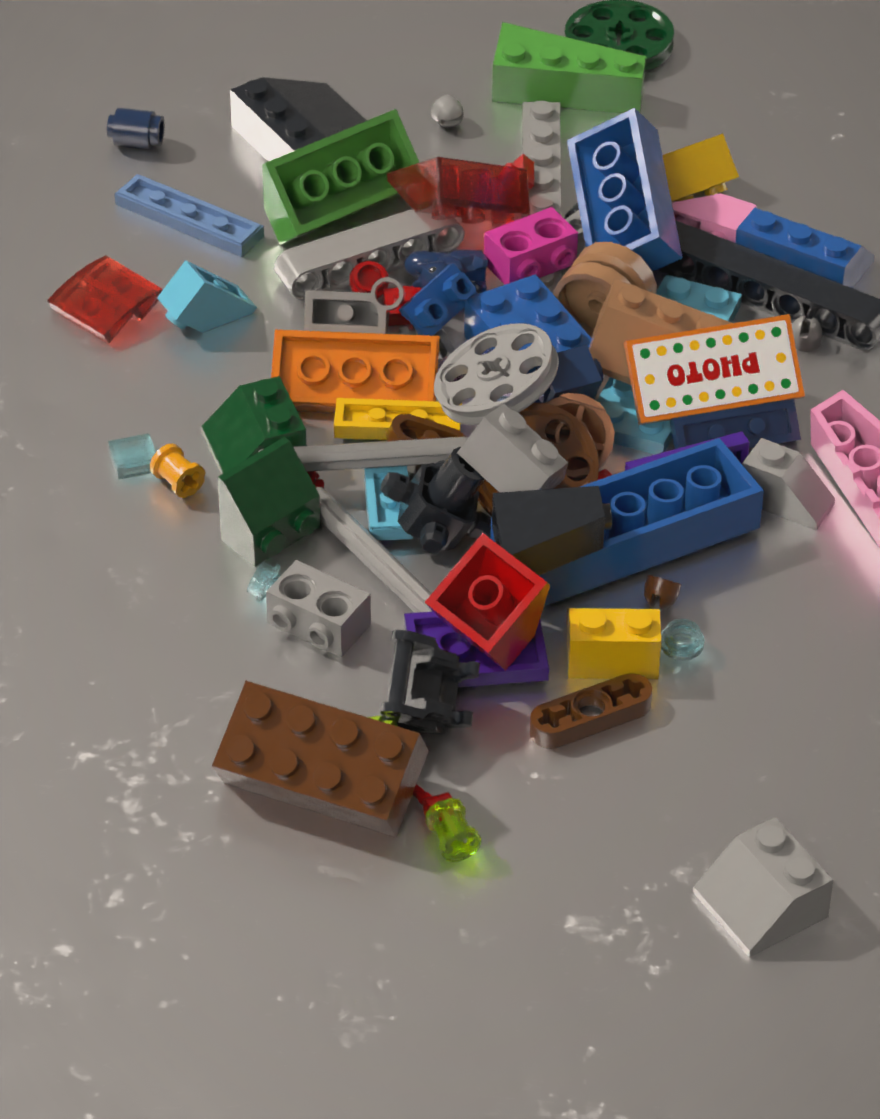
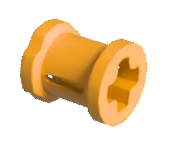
M166 444L154 454L150 462L151 473L156 478L167 480L172 485L174 494L180 498L194 495L205 481L206 472L204 468L198 463H190L184 457L183 450L176 444Z

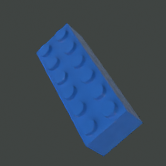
M720 438L580 486H599L602 503H609L611 507L612 528L611 530H604L603 549L539 575L550 585L544 606L759 529L764 490ZM491 518V539L494 541Z

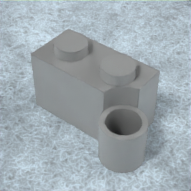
M386 277L375 282L371 293L305 290L304 331L388 334L389 311L399 308L404 302V288L397 280ZM384 283H394L399 289L398 300L389 306L382 305L377 299L379 287Z

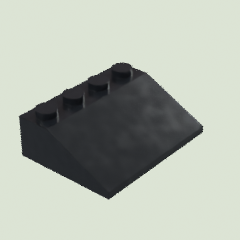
M261 77L230 89L232 127L267 161L367 121L327 83Z

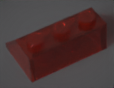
M435 157L387 173L388 182L415 212L431 214L434 220H449L461 217L462 223L465 224L491 221L492 227H500L515 221V219L530 215L528 172L524 168Z

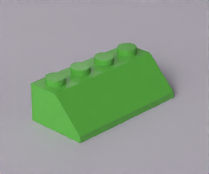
M397 109L262 164L264 210L280 245L408 191L427 181Z

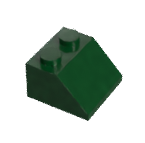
M280 376L239 385L201 426L203 437L221 474L283 437L287 438L293 447L307 446L306 428Z
M285 437L217 477L221 540L254 567L270 557L278 555L283 549L302 537L310 535L321 526L320 495L291 442Z

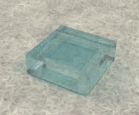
M149 433L108 441L109 454L118 480L151 473L150 462L156 451Z

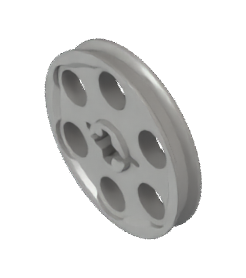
M521 323L498 326L472 337L448 356L437 372L434 381V393L444 413L451 420L460 424L478 425L486 415L503 404L519 413L534 403L551 385L558 370V354L547 333L537 326ZM532 343L528 348L518 351L522 346ZM495 347L491 352L481 355L487 349ZM541 366L537 371L526 374L530 369ZM466 374L462 379L452 382L456 377ZM512 393L508 398L496 402L503 395ZM474 397L467 404L460 405L464 400Z

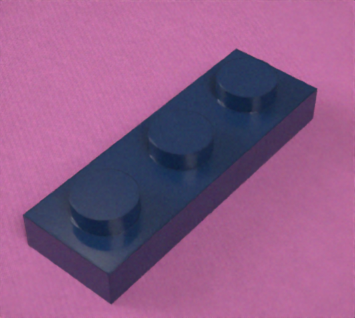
M794 399L669 420L674 449L741 431L750 442L749 449L754 448L761 438L777 444L801 440Z

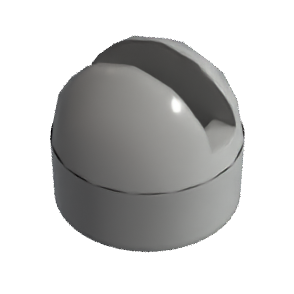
M452 95L441 96L432 106L431 117L443 127H457L463 120V107Z
M806 316L797 318L792 323L796 349L800 351H813L819 348L822 341L821 324L815 318L806 319Z

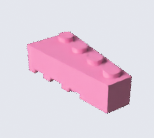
M842 390L810 410L811 445L880 548V420L847 392Z

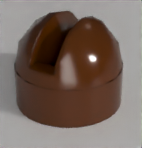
M647 575L644 586L645 600L651 607H654L660 597V609H667L677 600L682 584Z

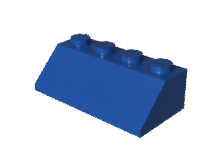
M633 108L568 139L567 145L585 246L588 247L595 242H613L628 247L642 257L652 272L681 259L682 252L658 130L637 109Z

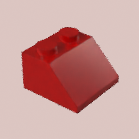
M482 533L424 603L444 623L506 671L535 636L550 585Z

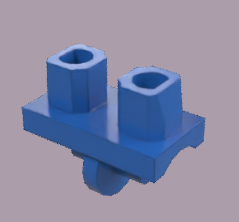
M452 263L399 309V312L414 326L418 335L433 336L464 308L465 300L478 293L476 292V287L465 273H462Z

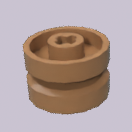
M595 242L584 248L553 290V295L591 338L600 310L614 279L635 285L654 294L657 291V283L653 272L642 257L628 247L613 242Z

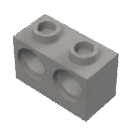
M295 560L266 591L267 623L275 626L280 631L288 632L319 649H325L340 657L350 649L371 625L370 593L298 560Z

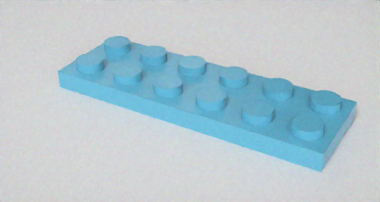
M665 275L656 292L657 295L675 300L678 303L712 314L731 323L741 307L742 294L668 275ZM609 377L597 401L604 407L613 424L615 431L613 444L654 455L666 452L672 440L670 421L638 425L632 386Z

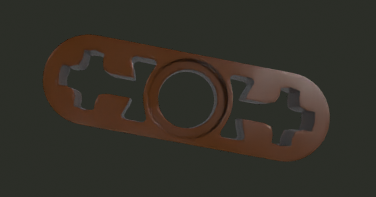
M624 674L540 704L532 710L530 715V738L540 747L555 749L641 718L651 709L652 685L647 678L641 675ZM584 706H596L603 712L597 716H587L579 710Z

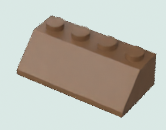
M614 279L600 310L589 351L592 358H596L600 362L603 375L631 385L624 348L625 341L731 324V322L646 291L635 285Z

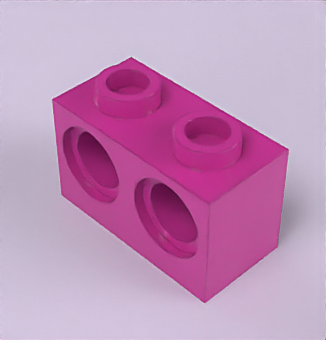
M553 207L484 232V254L488 259L487 268L504 285L535 274L538 278L572 266L577 258L578 232Z

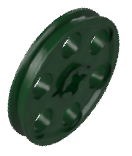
M605 0L595 2L574 12L565 25V37L646 56L645 72L651 71L666 62L672 54L674 47V27L671 20L657 8L637 1ZM597 17H607V18H610V19H608V20H598V19H595V18H597ZM641 18L645 19V21L637 22L632 19ZM621 29L620 45H617L618 30ZM586 34L589 35V37L582 38L577 37L576 35ZM659 37L662 38V40L655 41L650 40L648 38Z

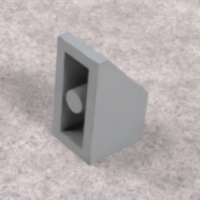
M761 438L742 463L764 490L762 510L817 530L835 505V497L798 451Z

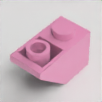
M721 193L672 203L676 221L733 243L736 240V229L753 208L757 207L756 204Z

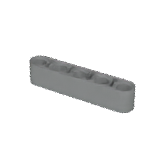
M434 202L290 248L278 256L274 264V270L296 299L304 300L305 290L334 291L349 286V277L352 269L364 261L377 262L387 272L404 268L406 256L415 251L449 253L462 243L465 232L464 228L442 203Z

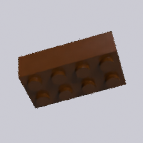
M245 681L212 767L225 784L397 837L429 751L420 733Z

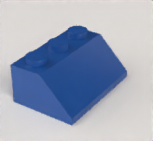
M753 208L736 229V244L850 288L855 287L875 259L873 253L859 244L757 208Z

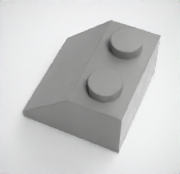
M505 404L486 415L457 452L500 493L553 489L564 479L568 462L558 453V450L552 443L542 439L526 424L525 419L518 412L511 410Z
M773 817L737 835L694 885L693 893L743 951L751 957L828 918L833 879L776 817Z

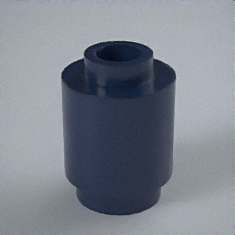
M117 108L115 115H109L107 136L113 138L115 146L152 149L153 146L162 145L165 131L163 116L156 115L154 111Z

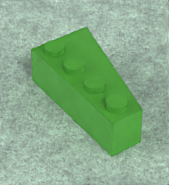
M502 22L493 62L492 102L523 104V102L547 101L560 102V108L624 113L635 108L641 112L646 56Z

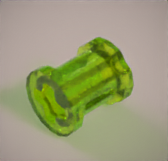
M450 798L438 801L426 812V825L431 832L437 834L440 840L439 850L445 860L450 862L463 861L475 854L480 848L481 836L475 828L469 826L466 820V808L459 799Z

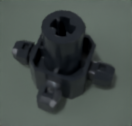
M461 447L455 448L445 461L441 460L436 464L422 465L411 481H409L410 477L388 472L381 483L380 491L383 495L396 503L400 502L398 515L400 526L407 534L420 539L423 550L433 555L440 553L442 550L454 549L466 533L468 537L478 539L482 533L491 538L492 517L477 511L478 489L486 479L457 453Z

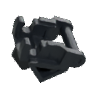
M408 630L392 631L391 642L395 643L387 701L381 703L380 713L387 716V720H395L398 727L414 732L442 734L443 726L448 728L471 727L473 712L455 710L458 684L466 679L478 678L480 663L474 661L467 663L459 662L460 657L455 653L441 649L434 637Z

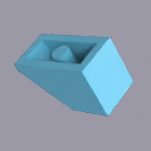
M186 260L157 297L167 309L165 316L170 322L181 329L189 326L202 333L251 315L257 309L256 305L238 285Z

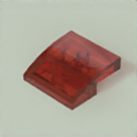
M105 255L86 265L70 277L54 292L47 302L54 311L109 344L131 318L139 323L159 301L157 297L163 289Z

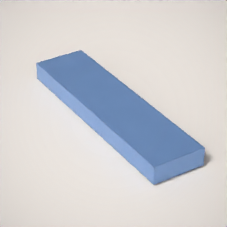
M136 174L114 194L115 205L240 257H243L264 237L263 225L139 174Z

